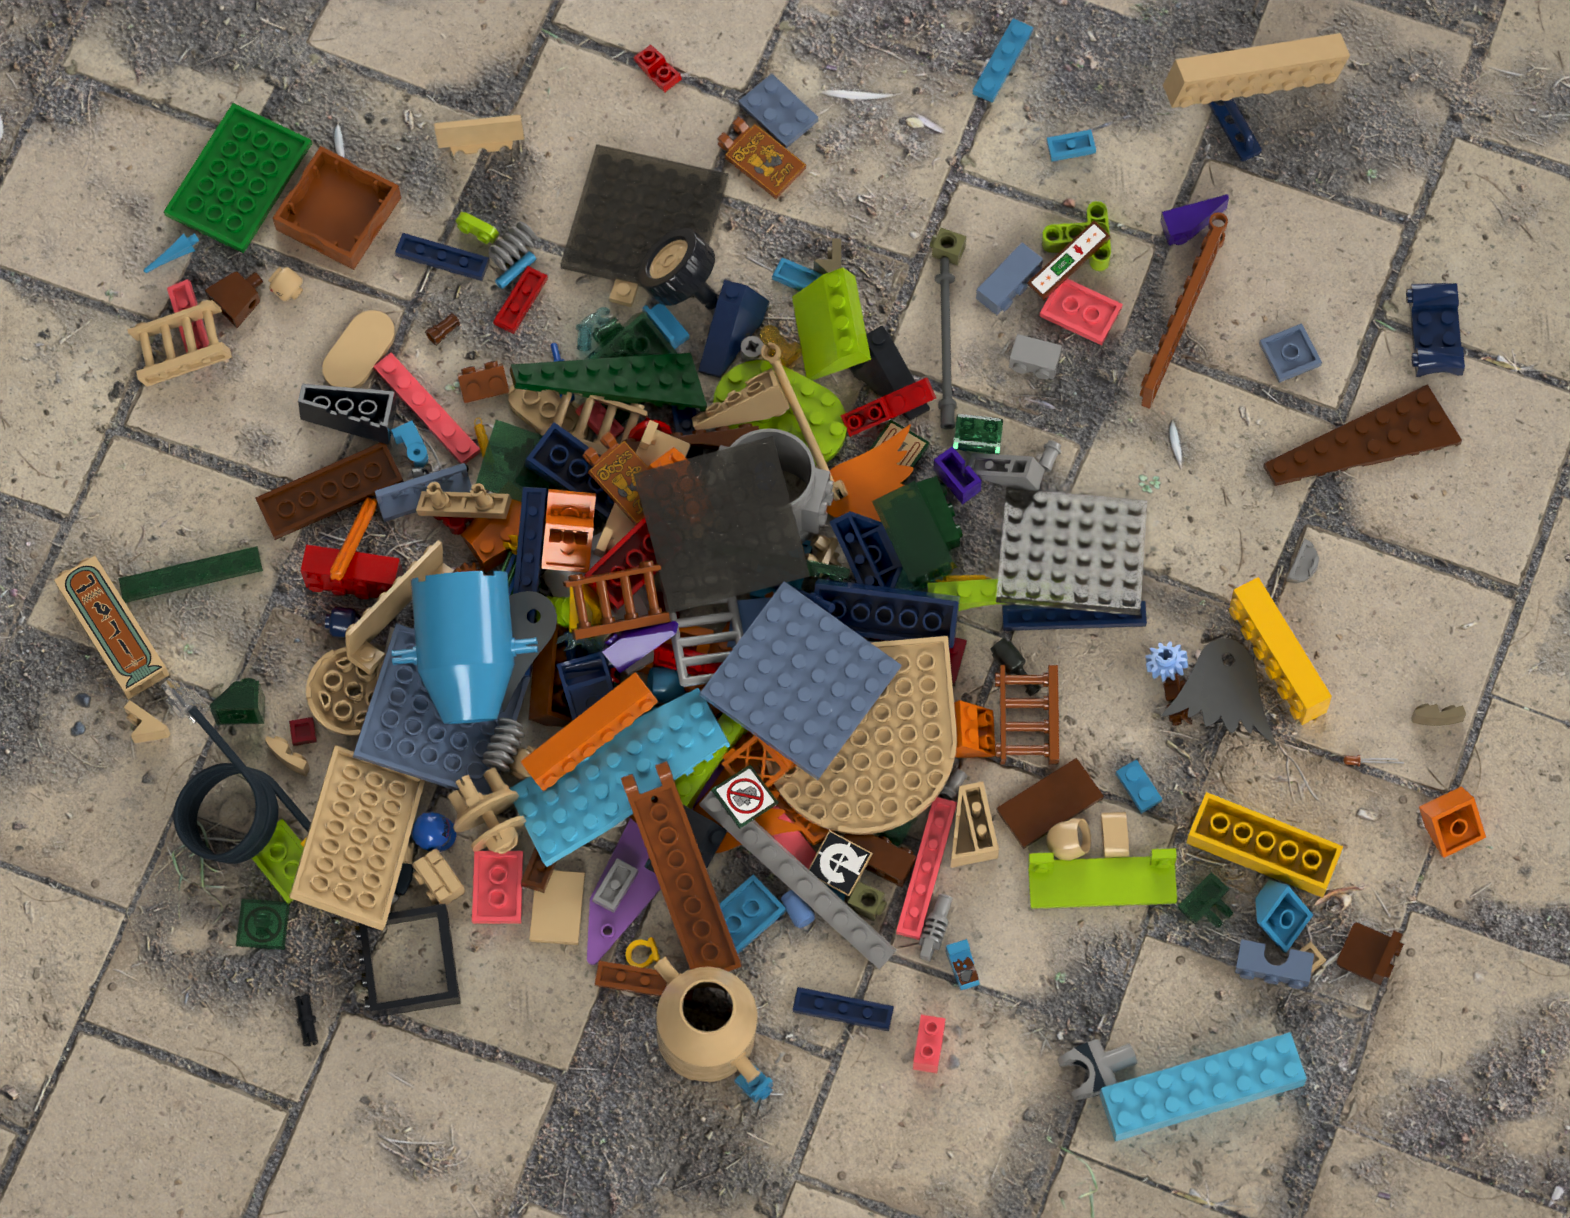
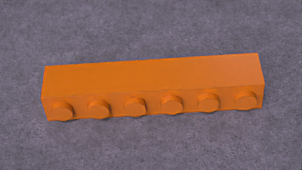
M635 672L520 762L544 791L548 787L553 786L566 773L574 770L584 759L592 756L598 748L611 741L620 731L629 727L638 717L651 710L658 703V700Z

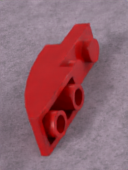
M928 377L847 412L841 415L845 427H847L849 437L937 398Z

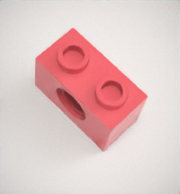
M921 1014L913 1070L938 1073L946 1018Z

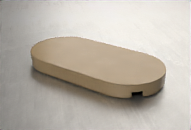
M376 310L364 311L351 321L323 361L322 372L329 386L360 388L374 371L373 366L381 361L395 339L393 322L385 313Z
M512 384L508 394L509 406L512 412L539 434H541L543 426L549 427L553 423L561 400L559 392L547 389L546 391L542 390V392L514 389ZM575 401L569 403L561 426L570 434L572 431L575 432L579 416L575 411L580 405ZM586 425L583 434L585 435V439L588 436L590 427L588 425Z

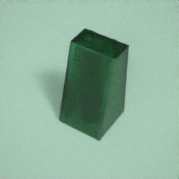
M916 481L872 501L905 573L914 587L927 586V583H931L932 579L938 576H948L953 572V569L958 567L928 498Z

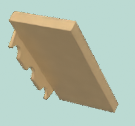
M521 114L434 123L438 148L450 147L453 156H455L457 151H463L464 154H475L481 148L486 149L487 152L500 151L503 146H507L512 150L513 141L524 140Z

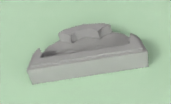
M1305 538L1286 582H1305L1317 571L1319 556L1314 545Z

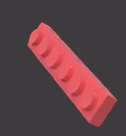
M392 353L373 366L375 372L395 391L397 396L460 464L468 463L480 453V448Z
M939 797L932 802L897 926L896 934L920 940L957 802Z

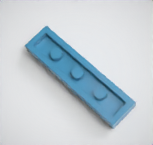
M1014 18L1012 19L973 88V95L991 103L994 102L1033 32L1032 26Z

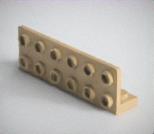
M650 420L636 451L641 460L649 467L651 463L673 447L686 457L690 444L657 430L658 423ZM614 503L593 553L601 558L635 527L634 523L616 503ZM659 505L654 511L661 517L664 508Z
M438 540L433 546H428L423 556L418 561L412 562L408 571L402 577L396 578L392 587L387 592H383L378 597L377 602L371 608H367L355 624H351L345 632L347 659L366 673L370 674L385 659V654L371 645L370 642L412 600L411 579L419 578V582L426 581V576L452 573L454 571L443 563L442 542Z

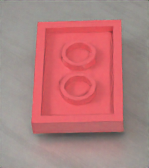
M1066 279L1049 295L1039 317L1102 346L1121 312L1123 304L1070 279Z
M474 851L473 924L522 923L523 886H521V880L523 878V851H508L504 854L493 851Z

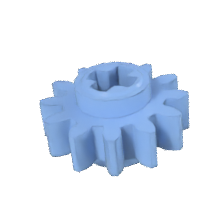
M1171 641L1168 642L1167 646H1163L1160 642L1158 644L1159 649L1150 648L1151 655L1145 656L1147 672H1152L1154 679L1160 675L1162 682L1166 680V677H1170L1174 681L1175 673L1184 675L1183 668H1188L1187 652L1182 651L1180 644L1173 647Z

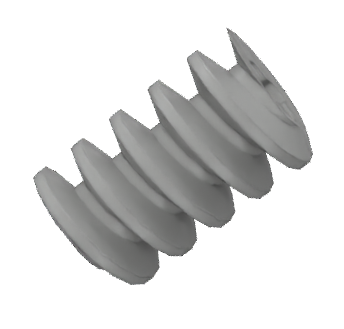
M519 221L516 224V228L512 227L509 233L503 235V240L498 239L496 245L489 247L490 252L488 253L492 261L500 269L507 271L505 263L507 262L512 266L514 264L512 257L519 260L521 257L518 252L521 251L526 254L527 249L525 245L533 248L532 239L538 241V238L526 223Z
M503 717L498 719L499 726H496L494 729L495 734L490 738L491 743L487 745V752L483 754L484 760H482V763L489 768L496 767L497 771L510 772V768L505 763L512 764L514 762L509 757V754L517 755V750L512 747H520L521 742L516 738H524L525 735L520 731L523 726L519 722Z

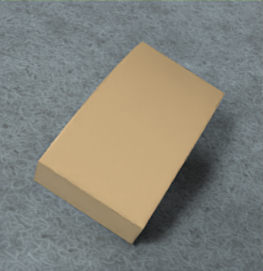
M278 736L274 738L266 737L265 742L269 750L282 764L300 775L307 776L310 767L304 756L297 753L291 755V748L285 739Z

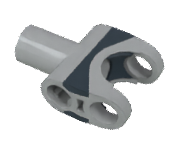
M1099 1039L1079 1045L1057 1059L1060 1067L1076 1065L1085 1069L1088 1074V1079L1082 1084V1087L1071 1092L1074 1100L1099 1096L1101 1088L1117 1083L1114 1076L1115 1072L1137 1064L1136 1055L1130 1043L1104 1052Z

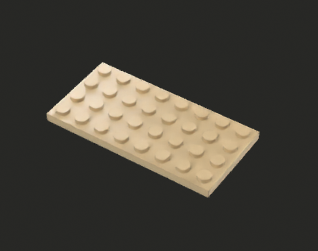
M335 745L331 753L289 898L383 931L386 926L425 780L353 758L354 751Z

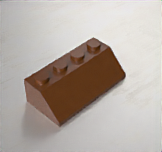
M556 625L551 639L533 661L528 720L555 727H565L572 722L570 709L557 668V664L567 661L564 632L569 631V629L560 625Z

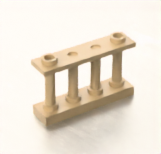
M205 300L197 306L148 323H138L135 327L127 329L130 336L137 341L140 340L145 367L136 371L138 380L148 387L232 358L231 350L224 343L218 342L213 320L214 314L222 312L221 307L213 300ZM204 318L209 344L207 347L198 350L191 322ZM183 326L188 352L176 357L170 330ZM161 333L167 359L164 362L155 364L149 337Z
M567 392V395H562L553 422L561 427L572 394L582 396V394ZM590 395L589 398L585 399L575 432L572 431L571 434L589 448L592 447L601 456L608 450L600 442L601 437L610 431L617 409L630 413L620 444L628 438L630 431L636 426L639 416L647 418L648 411H645V406L631 403L630 406L618 401L604 400L603 396ZM596 401L608 405L597 439L590 442L584 440L585 435L583 434ZM552 424L549 427L543 426L540 434L541 437L544 436Z

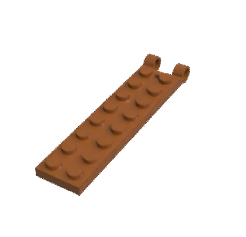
M1217 212L1210 217V230L1202 242L1200 256L1195 258L1191 276L1188 275L1184 284L1185 290L1183 295H1179L1175 305L1174 315L1171 314L1167 323L1168 329L1166 334L1162 335L1158 345L1159 350L1152 357L1149 374H1145L1143 378L1142 389L1139 395L1143 397L1141 406L1151 408L1218 250L1224 245V232L1227 229L1228 218L1223 213ZM1214 220H1221L1225 225L1216 227L1212 222Z
M665 761L655 765L662 786L642 794L639 793L633 774L622 777L621 781L690 970L700 967H714L729 972L742 967L668 762ZM657 796L658 802L653 803L651 798Z

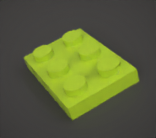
M282 818L277 822L274 834L268 844L251 859L286 903L289 904L293 901L289 896L304 847L300 844V839Z

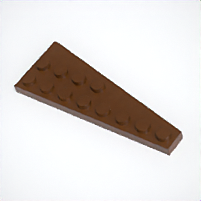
M1427 384L1265 462L1263 467L1274 486L1300 481L1306 477L1315 475L1319 477L1329 472L1346 471L1352 467H1364L1392 461L1402 456H1415L1425 451H1437L1443 447L1461 445L1462 439Z

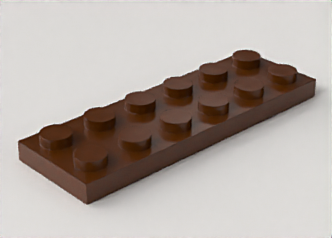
M378 443L262 494L255 499L274 540H277L363 502L368 497L376 496V490L404 481L387 445Z

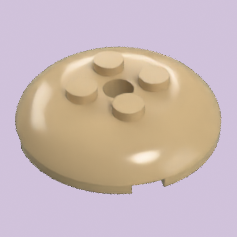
M346 647L334 651L331 650L323 655L313 666L306 684L307 702L316 720L326 729L337 734L347 736L360 735L384 660L368 674L347 659ZM353 689L361 690V693L358 695L350 696L349 694Z

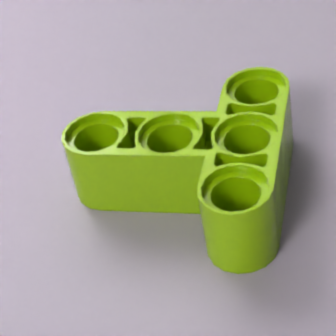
M1100 201L1090 203L1087 207L1085 223L1051 224L1046 226L1042 234L1043 249L1049 253L1061 252L1073 240L1071 236H1078L1094 220L1110 235L1106 205ZM1097 213L1100 214L1101 217H1093L1092 214ZM1052 236L1057 238V240L1050 241L1048 237ZM1110 239L1089 258V264L1092 269L1104 271L1108 268L1111 257ZM1096 255H1103L1105 258H1104V259H1098V258H1096L1095 256H1096Z

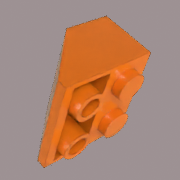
M961 700L954 702L957 731L955 757L976 758L996 756L993 710Z

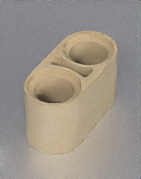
M1126 812L1101 813L1104 858L1129 857Z

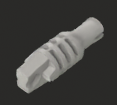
M938 895L933 913H930L927 917L919 941V945L922 946L920 953L922 960L930 962L934 950H940L949 923L946 917L952 897L948 895Z

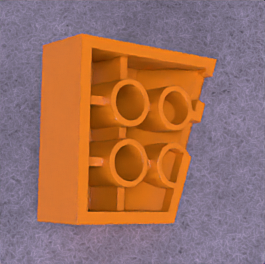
M510 481L497 493L509 494L512 499L507 518H475L461 534V537L481 567L485 568V573L505 562L508 552H512V549H505L503 547V542L512 543L508 535L519 536L522 493Z

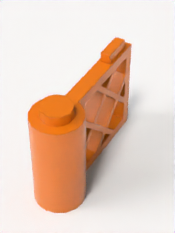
M755 735L737 751L735 748L728 751L723 756L725 761L721 763L734 779L741 774L735 772L730 766L737 758L746 759L745 771L749 769L750 759L762 760L761 774L754 775L761 777L760 783L765 790L789 770L797 766ZM759 740L764 747L763 757L750 756L751 746ZM767 752L771 755L772 758H767ZM766 761H775L781 770L774 776L765 775Z

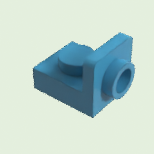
M755 1066L760 1074L753 1081L748 1083L742 1074L734 1081L756 1103L759 1099L764 1100L773 1091V1080L770 1077L767 1078Z

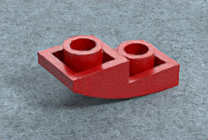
M651 44L633 57L644 73L664 93L682 80L680 73L666 62L665 56Z

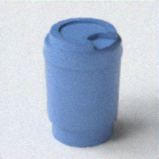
M793 890L788 891L781 897L783 906L796 927L803 928L813 922L815 919L814 911Z

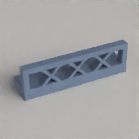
M465 463L376 490L375 495L384 522L417 512L416 509L421 492L428 489L429 483L438 482L443 492L470 493L472 486Z

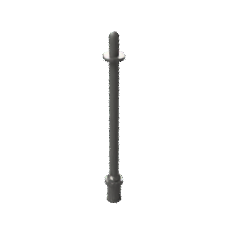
M945 256L940 259V274L935 276V282L940 284L943 398L938 402V408L941 410L940 427L942 429L955 428L954 409L957 408V402L952 399L950 283L955 281V276L949 273V259Z

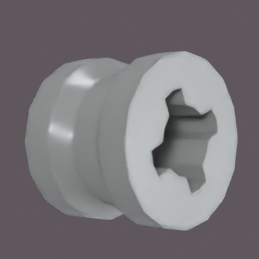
M749 336L742 341L741 356L744 362L763 359L761 349L764 344L760 338Z

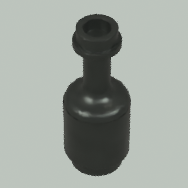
M1003 638L991 647L990 650L993 653V658L999 665H1005V673L1007 675H1028L1023 668L1026 660L1011 641ZM1024 684L1027 688L1025 693H1028L1030 697L1041 689L1039 684Z

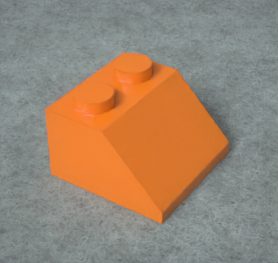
M1462 786L1419 806L1424 826L1443 858L1486 838L1475 798Z

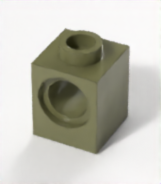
M940 228L938 235L934 234L930 242L932 257L941 259L945 256L949 259V263L958 266L966 247L967 236ZM950 244L952 247L944 248L942 245Z
M858 881L848 901V906L857 914L875 921L877 915L881 916L887 905V902L884 901L885 893ZM866 898H871L875 903L872 906H865L862 904V901Z

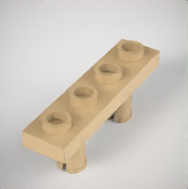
M438 482L429 483L426 491L421 492L416 511L419 516L506 519L512 499L509 494L487 493L484 486L480 483L474 484L471 487L470 493L443 492Z

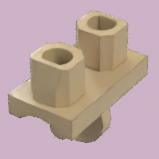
M820 534L813 537L810 546L818 550L816 556L807 553L800 562V565L808 571L806 576L812 579L814 576L822 577L823 573L830 575L832 569L840 570L842 565L837 561L840 554L835 552L839 544L836 537L827 538Z

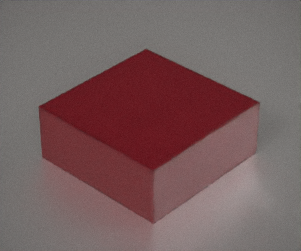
M313 717L289 721L293 746L317 742Z

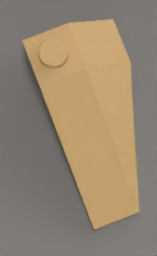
M771 368L745 382L747 387L739 392L731 391L727 394L728 397L723 403H713L706 408V412H700L692 417L694 429H710L783 415L790 407L774 369Z

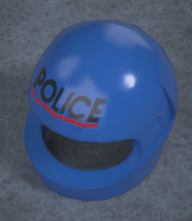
M434 812L421 814L414 821L412 827V837L416 844L423 850L430 852L434 849L443 852L451 848L456 840L457 832L453 829L454 824L451 820L442 814Z

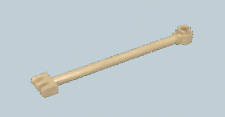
M769 342L770 348L776 351V354L770 357L769 353L771 350L764 344L761 349V355L772 365L818 469L829 471L781 364L780 347L775 343ZM830 473V479H831V481H834V479H833V477H832V475H831V473ZM842 480L834 482L832 492H834L833 498L835 501L840 499L837 492L839 489L843 497L848 495Z

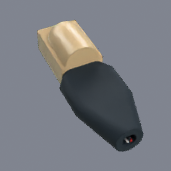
M408 842L395 889V893L400 896L405 895L412 881L415 843Z

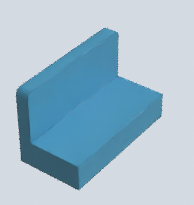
M659 303L652 309H649L647 305L642 307L643 319L671 352L690 339L689 333L665 305Z

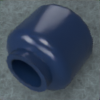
M334 607L331 614H326L325 628L329 629L332 637L346 638L345 632L351 624H355L361 616L357 615L356 610L353 608Z

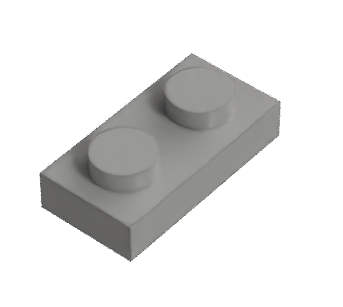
M617 858L594 895L593 902L614 913L637 876L638 869Z

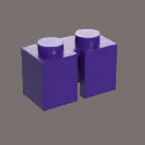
M952 446L934 459L933 470L963 505L981 492L982 480L969 465L965 467L966 461Z

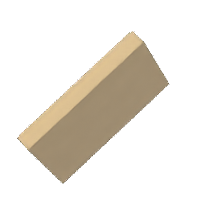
M553 871L545 893L534 890L530 942L579 945L585 873Z

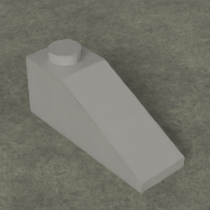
M972 453L968 464L981 480L1021 490L1038 491L1045 471L1033 456Z

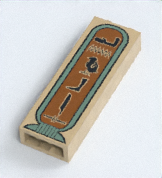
M96 556L83 559L79 562L78 566L61 572L54 579L59 591L128 700L169 676L164 663Z

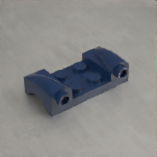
M1457 283L1411 284L1410 289H1406V302L1410 304L1414 353L1411 355L1412 367H1415L1416 377L1432 373H1451L1463 376L1465 362L1463 347H1461Z
M602 651L557 664L572 720L576 719L614 689L611 669L615 667Z

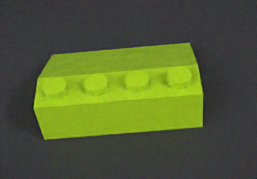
M842 267L823 274L792 297L804 367L808 379L813 381L871 360L856 278L852 273Z

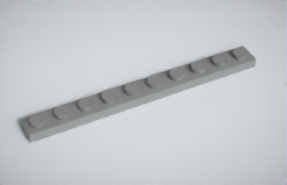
M713 787L699 805L878 969H881L897 950L753 818L740 823L716 791L719 787Z

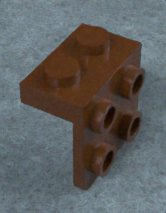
M1354 923L1337 959V966L1381 985L1384 977L1389 979L1395 966L1391 964L1393 956L1399 957L1404 943L1400 942L1403 934L1394 930L1390 937L1360 923Z

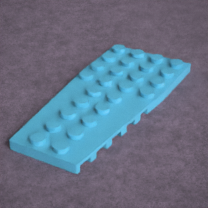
M699 688L637 718L629 727L620 731L611 741L598 748L592 756L584 759L574 770L566 773L546 790L543 791L532 777H527L509 788L512 791H517L519 795L518 799L513 803L519 815L525 817L526 822L524 825L546 867L607 832L633 814L621 781L622 777L633 774L639 793L642 794L662 786L655 765L667 761L673 778L676 780L684 773L688 776L694 771L692 768L703 760L708 762L714 758L712 754L723 746L727 748L730 746L707 701L699 696L701 692Z

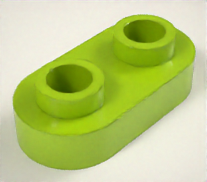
M460 212L455 220L457 228L465 234L471 233L485 244L494 243L499 236L498 230L492 225L466 212Z

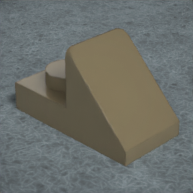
M832 238V247H827V259H814V270L820 274H826L841 268V238Z

